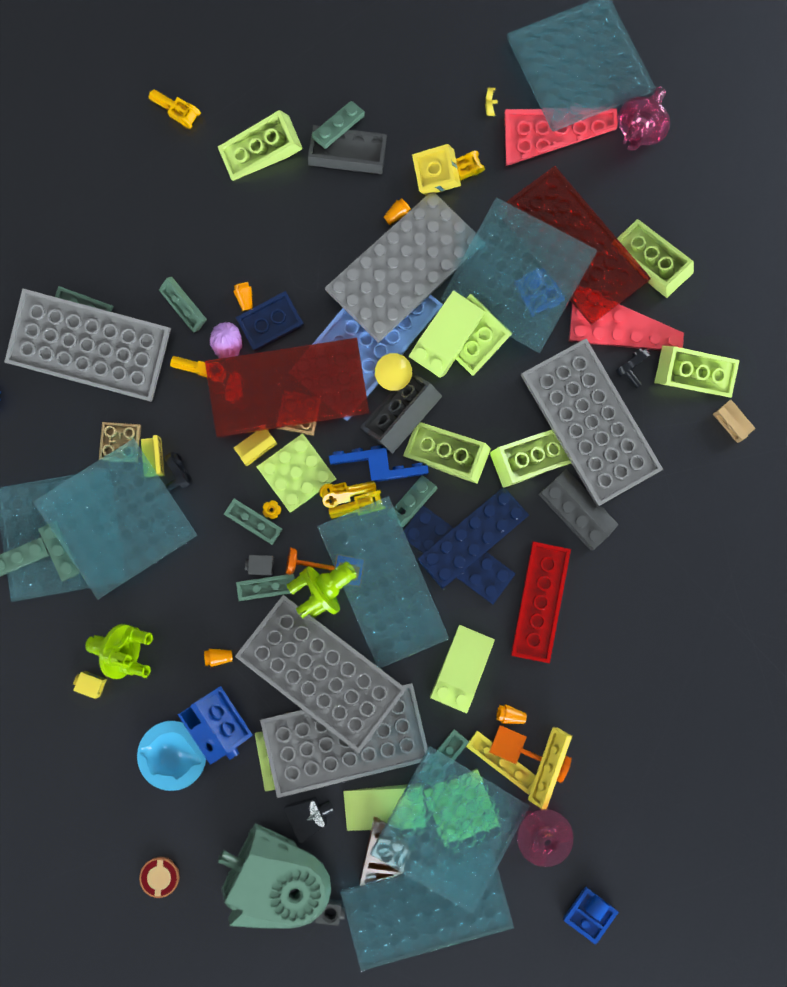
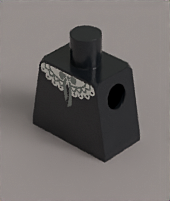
M313 797L285 806L284 811L301 844L327 825L325 815L334 812V808L330 800L319 805L317 798Z

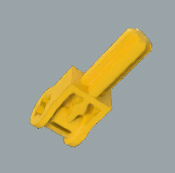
M155 89L149 93L151 101L167 109V113L172 119L188 129L192 128L193 121L201 114L195 106L178 97L174 101Z
M478 151L469 152L456 159L460 180L477 175L485 170L484 165H481Z
M173 356L171 359V367L197 373L199 376L211 378L216 383L223 382L226 378V370L219 363L196 362ZM219 369L221 373L215 376L213 374V371L217 372V370Z
M374 481L347 486L346 482L334 485L324 484L320 488L319 493L324 506L333 508L338 504L351 502L350 497L376 491V484Z
M381 490L355 496V501L329 508L330 517L333 519L358 512V516L386 509L382 504Z

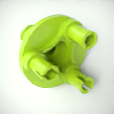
M344 562L330 573L322 574L308 566L299 573L300 576L286 584L292 594H295L305 585H308L311 596H309V600L297 607L296 611L298 614H301L300 617L302 618L309 614L315 619L326 610L332 614L340 611L336 596H338L342 587L356 578L357 573L349 562Z
M120 624L112 628L106 637L94 635V638L89 637L87 639L86 650L99 656L100 668L105 676L112 679H121L126 675H138L143 678H147V675H150V666L137 663L140 652V643L149 645L153 640L152 633L140 631L139 628L127 624Z

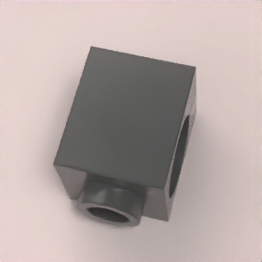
M249 555V559H246L245 571H248L249 575L273 576L274 556Z
M329 899L327 906L322 914L316 918L315 923L339 926L340 919L344 920L345 907H342V900ZM333 908L336 914L329 916L326 913V909Z

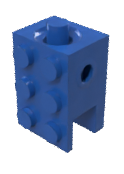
M221 686L178 714L210 765L227 755L229 760L238 755L239 752L236 747L253 736Z

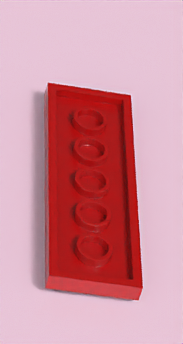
M532 542L511 656L550 663L571 549Z

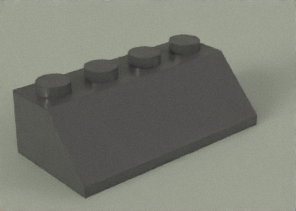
M412 372L409 384L399 391H391L360 428L393 454L437 404L442 395L430 382Z
M567 469L538 494L590 551L596 549L619 525L601 505L596 506L589 492Z

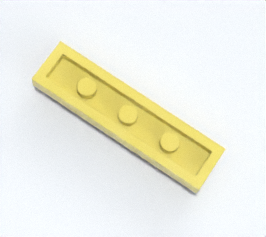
M553 727L528 797V800L540 809H547L572 737L558 727Z
M477 730L466 747L529 795L536 775L518 761L517 764H514L489 753L493 742Z

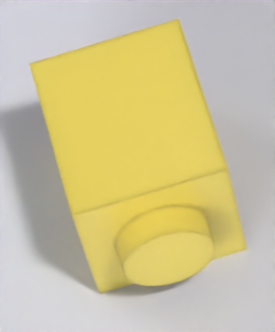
M87 671L80 672L74 679L73 685L75 687L73 691L94 699L99 698L107 679Z

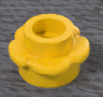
M271 500L264 503L263 515L266 518L276 519L281 513V507L278 505V502Z

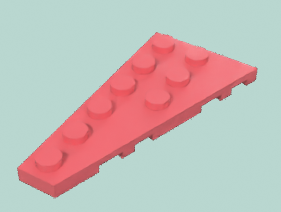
M617 108L505 109L506 166L616 130Z
M577 285L573 286L569 342H580L587 338L590 344L637 349L647 348L648 350L661 351L662 345L683 348V332Z

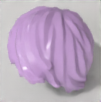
M230 322L219 323L213 327L210 346L214 350L215 355L218 356V359L228 361L229 359L236 358V356L238 357L242 348V336L239 328Z

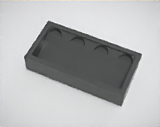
M313 125L312 133L320 126ZM347 130L326 149L312 139L311 136L308 165L382 174L387 134Z

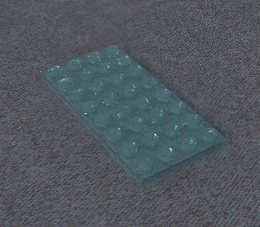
M389 496L317 526L334 567L337 568L344 562H349L357 573L356 578L352 579L343 588L378 668L381 669L449 639Z
M492 848L405 872L402 875L341 890L361 971L514 928Z

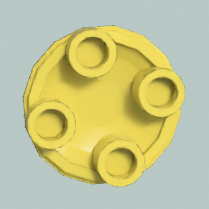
M389 353L378 360L374 376L384 389L399 391L409 384L412 377V367L403 355Z

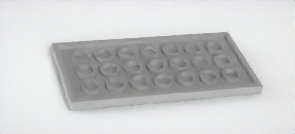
M434 192L429 193L325 287V290L379 343L481 249L485 241Z
M22 289L4 363L152 402L171 328Z
M587 338L521 374L522 379L597 507L663 470Z
M283 595L235 657L356 752L360 753L407 689L308 614L305 618L300 617L301 614H298L296 608L299 606Z
M413 684L402 685L407 690L360 753L356 752L303 709L260 719L277 798L429 761L430 755Z

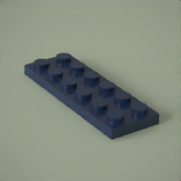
M501 488L417 560L443 589L526 519L529 514L506 488Z
M423 505L400 536L422 553H425L454 528ZM486 552L456 578L493 605L516 573Z

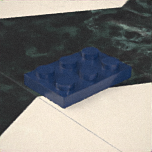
M286 291L236 317L254 352L304 325Z

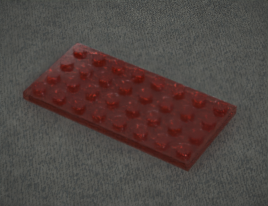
M556 166L545 172L496 209L497 214L591 325L651 279Z
M357 338L205 361L217 438L369 414Z

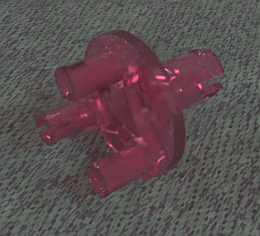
M657 87L649 98H632L621 107L618 114V123L625 135L623 144L627 143L628 140L630 141L627 149L634 151L641 144H657L666 137L670 129V117L662 106V100L666 96L664 88L659 93L662 87Z
M539 809L533 812L526 811V815L523 814V820L518 828L517 842L521 853L529 862L541 867H551L561 863L571 852L573 831L569 822L554 810ZM550 839L551 844L544 845L545 842Z

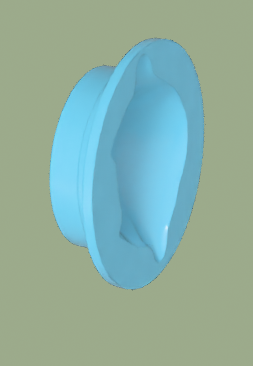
M165 721L153 726L141 739L137 752L138 766L144 778L156 788L167 791L180 790L191 785L201 775L206 763L205 756L181 721Z

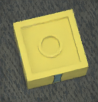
M449 144L412 154L419 191L425 196L429 193H438L461 186L455 152Z

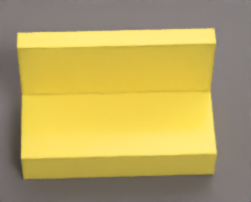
M263 426L235 446L234 449L243 463L248 466L278 444L266 427Z
M153 435V438L141 439L144 477L165 476L161 438Z

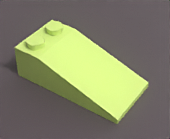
M280 110L218 146L233 181L286 159L303 149L289 115Z
M638 219L611 243V246L653 288L666 298L694 273L693 260Z
M453 290L418 340L409 357L438 377L445 376L486 311Z
M662 345L654 383L731 398L740 360Z
M420 422L413 430L403 456L478 484L491 448L484 442Z
M553 430L498 447L490 452L503 488L571 464Z
M459 625L430 698L467 713L495 639Z
M421 783L343 791L347 831L371 830L374 817L381 819L395 829L425 827Z

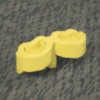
M496 88L487 89L485 99L487 116H495L493 104H497L498 100H492V96Z

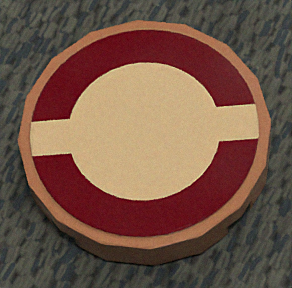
M162 856L154 857L141 869L139 876L140 885L143 891L151 897H166L178 886L180 879L179 869L169 858Z

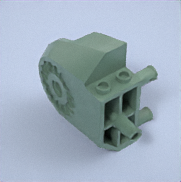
M254 823L253 827L249 830L250 833L248 832V837L238 857L223 850L221 852L222 856L218 858V863L231 868L221 888L226 906L232 909L228 917L230 926L297 928L312 923L322 914L330 899V876L323 863L311 853L298 848L295 841Z

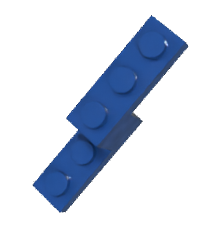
M381 445L372 446L371 450L363 451V448L352 449V453L345 454L344 451L333 452V455L329 456L330 465L368 460L371 482L422 476L429 473L428 465L423 466V463L412 464L410 468H404V465L394 466L393 470H389L387 450L382 448Z

